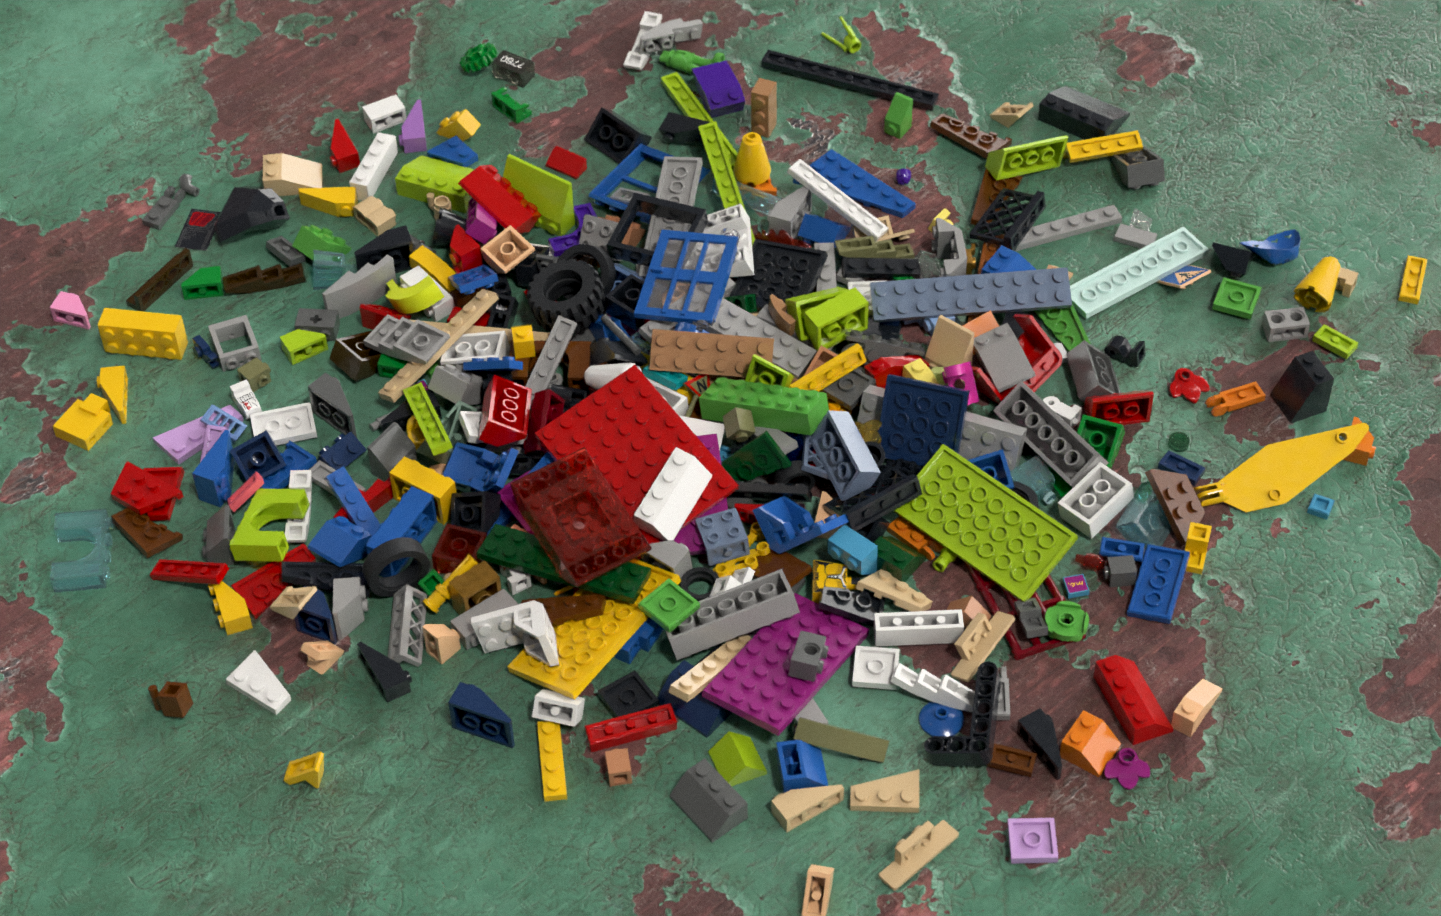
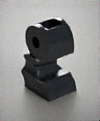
M1113 336L1105 347L1104 352L1111 359H1120L1121 363H1127L1130 367H1138L1146 356L1145 341L1137 342L1132 349L1125 337Z

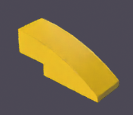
M422 245L409 255L410 267L415 268L419 265L448 293L456 289L450 284L448 277L456 274V272L432 251Z

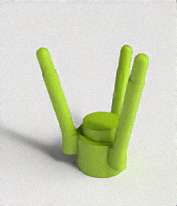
M842 16L839 19L848 33L843 40L844 44L824 32L821 33L823 37L842 48L844 52L849 50V52L855 53L862 46L850 25H847Z

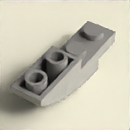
M679 18L655 26L640 38L639 54L671 49L673 43L701 38L702 21L698 19L683 22Z

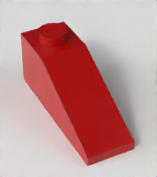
M338 118L335 119L330 162L333 167L337 168L339 173H343L359 167L360 159L357 149Z
M919 355L880 357L864 366L865 374L876 380L875 386L885 388L887 375L892 374L902 377L904 365L921 358L928 367L930 366Z

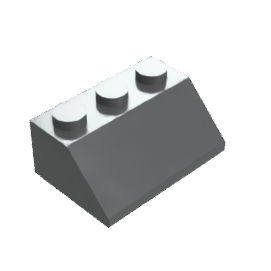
M1085 340L1066 353L1068 367L1073 375L1072 380L1078 391L1077 396L1082 402H1085L1086 397L1121 393L1109 355Z
M705 758L685 772L669 795L670 799L711 843L748 819V803Z

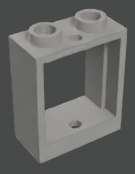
M247 315L208 326L210 337L223 372L241 367L256 357L262 361L259 346ZM248 335L251 346L223 354L220 342Z

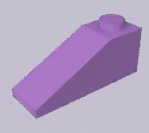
M417 100L401 127L402 135H399L400 146H404L405 153L427 151L421 100Z

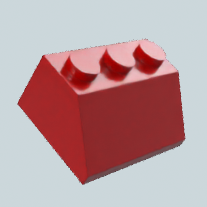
M1142 390L1086 397L1084 412L1087 416L1122 425L1150 422L1154 393L1153 391Z

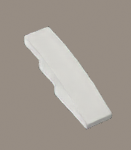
M900 663L895 668L890 681L893 684L929 701L954 709L973 712L975 691L948 675H945L941 680L924 669L917 674Z

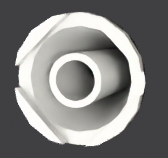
M635 364L592 365L584 374L586 384L598 390Z

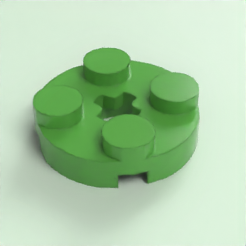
M1061 601L1056 606L1049 607L1045 614L1048 636L1061 641H1080L1088 630L1089 616L1087 612L1085 614L1079 604L1071 601ZM1065 619H1069V622L1071 623L1065 624L1062 621H1064Z

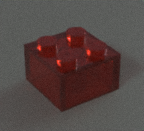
M446 524L432 554L433 568L439 573H452L468 554L480 564L483 560L477 559V551L486 539L487 533Z

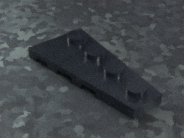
M282 561V582L308 587L315 586L319 589L333 591V579L360 577L361 586L365 585L366 597H369V585L362 572L363 563H350L338 567L329 562Z

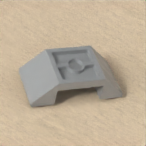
M936 218V226H932V235L935 240L931 241L932 252H936L937 259H948L943 261V268H940V277L966 275L967 255L962 230L941 218Z

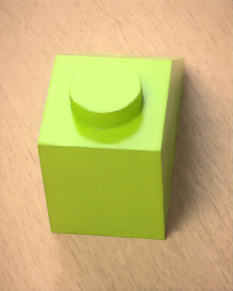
M297 329L280 336L282 351L292 365L329 350L326 336L323 333Z

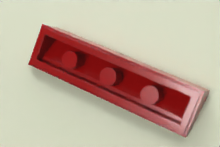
M669 703L586 725L585 731L590 750L595 752L674 731L677 729V720L672 705Z

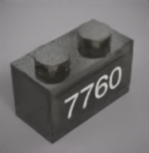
M503 50L492 62L493 77L524 88L535 76L534 61Z

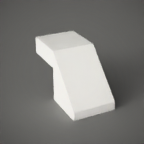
M750 567L735 570L733 576L717 578L709 597L752 581L755 571Z

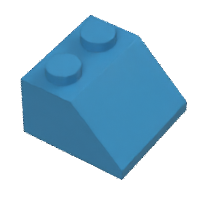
M845 524L828 539V553L832 558L838 559L850 570H855L861 575H871L877 572L878 546Z

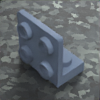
M736 508L696 519V525L705 546L709 566L750 555L748 537Z

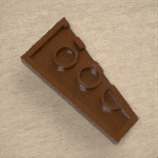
M986 168L970 224L976 225L1003 188L1015 191L1021 183L1023 176L996 181ZM1005 196L1003 199H1010V196ZM1004 207L997 208V209H995V211H996V212H997V211H1000V210H1002ZM995 218L987 220L986 222H994Z
M590 594L525 599L521 601V604L533 600L542 603L551 624L555 623V626H558L573 618L575 621L603 615L607 599L604 595Z

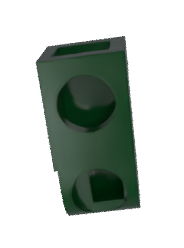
M755 294L724 297L727 301L749 313L757 312Z

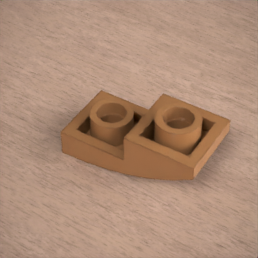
M771 294L768 305L770 316L781 331L792 336L795 331L796 320L786 313L787 305L784 301Z

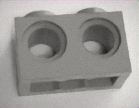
M1304 307L1265 311L1262 327L1268 342L1307 338L1310 323Z

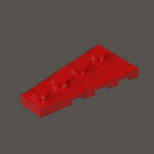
M303 543L287 552L283 561L316 562V558ZM272 561L231 585V588L245 599L248 612L254 620L273 604L286 587L293 585L281 581L282 562Z

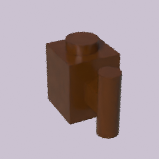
M167 681L160 692L156 685L148 687L155 710H162L164 716L184 718L193 705L187 683Z

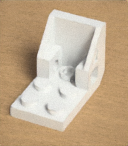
M533 600L471 617L472 627L484 653L524 643L528 655L550 667L559 665L556 633L542 603Z

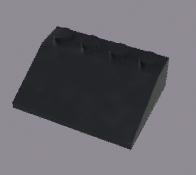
M1064 86L1048 93L1040 102L1038 120L1086 140L1114 135L1130 116V112Z

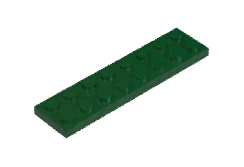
M499 524L493 526L477 551V559L631 604L635 603L651 575V568Z

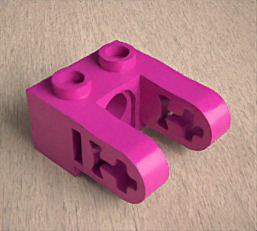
M971 361L943 368V380L945 384L948 383V386L955 387L957 379H962L965 382L964 389L970 390L967 405L979 402Z

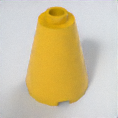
M749 132L742 137L733 168L734 177L742 184L747 185L748 182L753 183V185H759L767 181L771 173V166L761 136L754 132Z
M1331 256L1322 258L1295 287L1293 291L1295 292L1294 298L1300 305L1307 309L1310 307L1316 308L1315 312H1326L1329 310L1341 267L1338 260Z

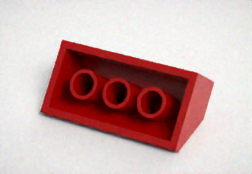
M480 165L459 181L458 184L505 229L511 225L518 233L530 232L542 215L537 211L538 208L533 203L528 202L522 192L515 190L508 179L501 177L497 173L498 170L492 165Z
M493 375L484 393L478 439L486 444H492L497 447L525 439L528 430L532 389Z
M1118 655L1096 661L1093 677L1132 745L1174 731L1134 661Z

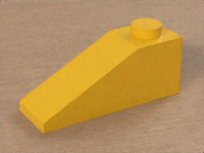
M356 187L299 188L298 190L300 202L303 206L336 217L354 216L353 207L358 204Z
M125 365L100 368V376H97V386L102 389L104 398L108 400V404L120 422L126 424L128 376Z

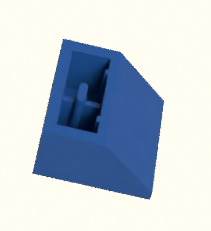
M801 740L776 742V758L783 794L793 789L828 786L821 749Z

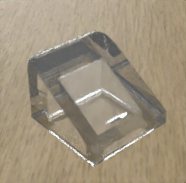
M1134 208L1130 226L1149 231L1152 219Z

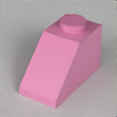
M60 291L50 306L53 320L90 329L89 319L79 296Z

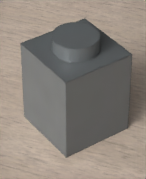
M1133 555L1107 557L1106 566H1103L1104 579H1108L1109 587L1135 585L1137 570Z

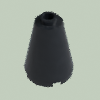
M440 207L432 245L450 246L455 226L459 224L466 231L467 219L446 208Z

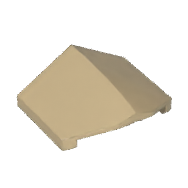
M1005 102L991 113L990 117L1009 128L1033 107V103L1010 105L1009 102Z
M288 586L270 608L293 620L317 591V587L293 588Z

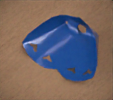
M1294 229L1272 235L1264 241L1240 242V244L1269 263L1278 265L1298 257L1300 235Z

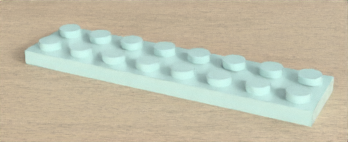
M1182 227L1072 284L1070 291L1073 306L1087 319L1177 270L1208 255L1209 249L1185 227Z

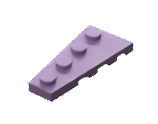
M231 405L221 408V410L241 422L244 421L243 415ZM213 412L208 420L212 421L217 414ZM200 417L153 437V441L179 465L203 449L207 426L200 421L202 418ZM220 417L215 424L220 425L224 419ZM227 422L224 427L228 428L230 424Z

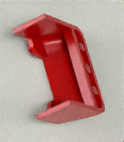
M1015 314L1013 316L1014 319L1024 330L1019 336L1018 342L1036 375L1023 381V383L1035 392L1061 366L1062 355L1032 315ZM972 367L976 388L998 405L1015 388L1013 386L999 393L989 376L984 374L980 367Z

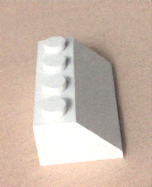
M676 447L636 510L633 525L662 541L674 540L711 480L712 474L694 456Z

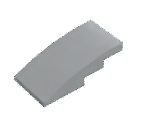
M386 255L374 266L367 263L355 274L348 271L322 293L325 309L338 310L339 319L359 311L360 304H371L383 297L390 290L386 284L393 279L397 284L393 258Z
M387 314L363 341L365 346L380 353L409 362L426 364L450 338V334L418 319L415 322L404 317L399 320Z

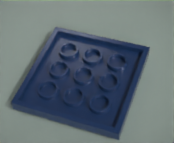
M892 374L887 375L876 442L883 447L885 458L892 460L903 458L906 461H915L917 465L925 466L942 444L959 454L970 390Z

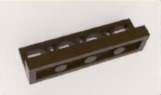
M184 248L179 254L177 253L126 300L127 306L136 311L143 312L194 266L190 250Z

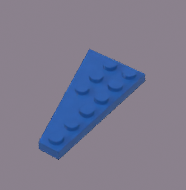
M832 149L809 165L852 200L862 202L863 206L870 208L872 205L881 208L882 212L904 218L915 209V202ZM793 178V183L799 185L800 183Z

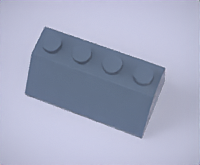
M828 410L811 436L810 441L840 500L845 501L872 487L881 472L850 413Z

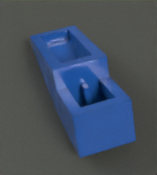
M649 617L614 657L630 665L640 649L646 652L650 651L664 629Z

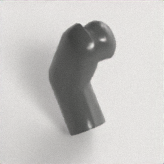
M182 174L179 178L181 189L190 195L198 196L200 189L191 185L192 176L190 174Z

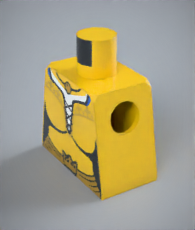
M813 560L812 601L819 604L820 592L823 587L858 590L856 586L858 581H860V577H847V566L845 564Z

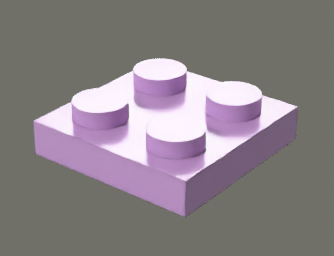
M1054 818L1008 819L1007 827L1011 863H1058Z

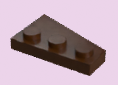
M129 508L111 516V522L146 558L183 540V534L177 531L174 533L168 530L167 526L161 523L158 525L150 521L148 516L144 514L139 515Z

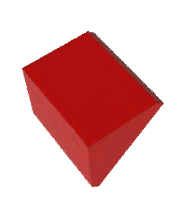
M360 304L359 307L363 327L371 330L387 314L399 320L402 317L410 320L412 316L378 304Z

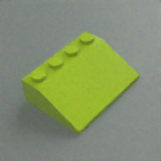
M509 154L506 159L503 177L511 182V186L515 190L522 192L524 198L528 202L533 203L538 208L537 211L542 214L535 223V226L551 234L564 236L575 225L572 183Z
M421 155L404 165L395 177L397 195L428 203V193H434L435 198L441 195L447 196L451 202L452 210L466 213L468 202L472 197L458 183L475 169Z

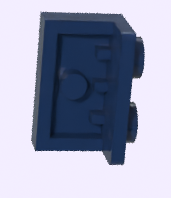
M351 431L347 435L342 433L334 440L335 444L332 447L327 445L319 452L320 457L317 459V462L320 460L335 470L343 466L346 468L365 453L367 449Z

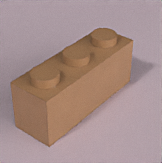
M759 78L751 91V132L769 138L777 124V82Z

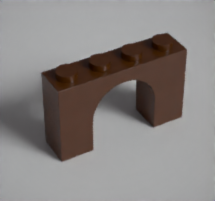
M511 340L509 357H515L513 340ZM534 341L535 357L515 359V361L523 362V370L512 371L513 382L526 386L531 371L535 367L546 341ZM570 341L560 362L569 368V387L589 391L590 386L586 384L584 374L591 366V341Z

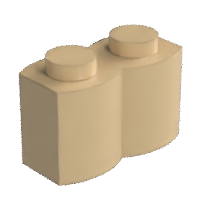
M373 196L366 198L353 207L354 217L376 236L381 235L396 225L395 212L385 207L380 199H376Z

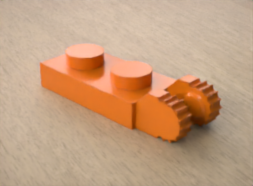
M1255 381L1220 392L1213 397L1211 396L1206 400L1205 404L1208 408L1214 407L1211 413L1216 417L1224 415L1227 411L1230 412L1265 401L1266 395Z
M900 516L891 522L887 528L888 533L925 555L930 561L935 558L933 550L941 553L942 548H944Z

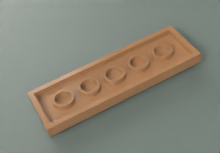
M652 329L649 370L746 377L754 354L772 363L774 338Z

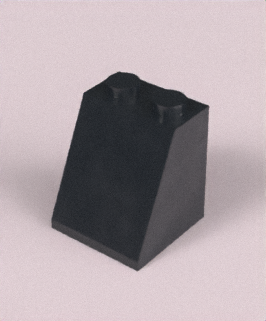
M1310 351L1294 357L1270 396L1292 424L1327 411L1334 378L1317 355Z

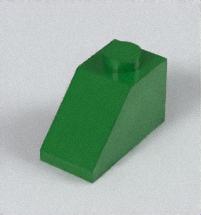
M221 267L200 268L181 284L184 300L224 296Z

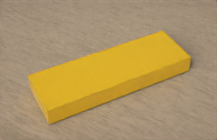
M1407 256L1398 301L1418 305L1427 259Z

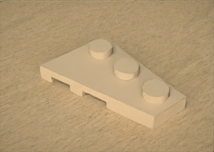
M882 569L858 581L856 589L863 591L865 588L875 592L874 596L877 598L892 599L896 606L911 612L927 611L931 608L933 602L923 593L915 591L907 583L899 581L891 576L889 572Z
M919 769L851 786L850 811L919 813Z

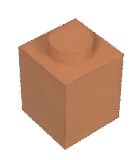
M628 748L605 751L610 787L631 784L632 773Z

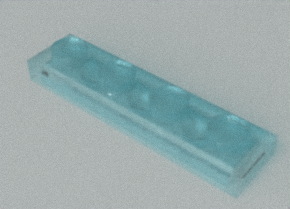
M714 178L711 194L720 197ZM736 182L744 207L768 215L776 203L782 200V198Z

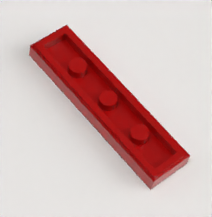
M159 559L151 571L150 577L153 580L220 584L230 568L226 563Z

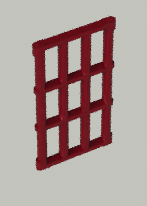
M964 562L977 585L976 589L978 592H981L993 616L996 612H1001L989 589L999 585L991 580L984 582L979 571ZM1050 574L1044 580V583L1053 598L1042 602L1036 591L1030 597L1036 598L1039 603L1044 621L1047 608L1056 606L1058 602L1066 601L1065 597L1060 594ZM1001 588L1014 610L1006 614L1018 618L1014 601H1018L1017 598ZM1010 627L1004 634L1012 649L1011 653L1015 660L1074 642L1053 639L1052 641L1041 643L1039 637L1029 638L1033 647L1022 650ZM1086 634L1082 636L1081 640L1086 638Z

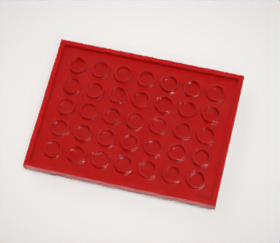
M633 365L535 432L537 440L637 560L641 558L639 548L642 545L663 542L659 538L634 526L633 520L636 510L676 447L694 456L712 474L711 480L681 529L739 488L735 480L636 365Z

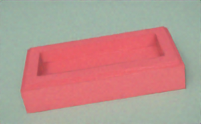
M255 472L227 499L228 505L233 512L264 484L263 478L258 472Z

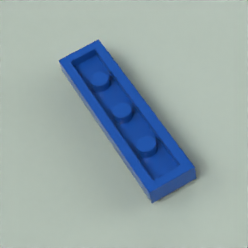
M343 466L327 475L325 480L352 523L363 527L373 537L378 531L380 523L345 467Z

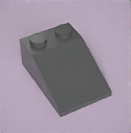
M1145 146L1140 151L1109 156L1122 183L1130 189H1138L1141 185L1155 186L1159 182L1165 181L1164 159Z
M325 372L308 385L313 414L341 434L347 435L351 431L357 438L353 413L341 383L336 377H331Z

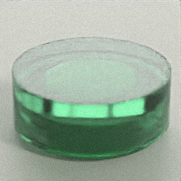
M1174 432L1169 436L1168 446L1175 452H1184L1189 447L1190 439L1183 432Z

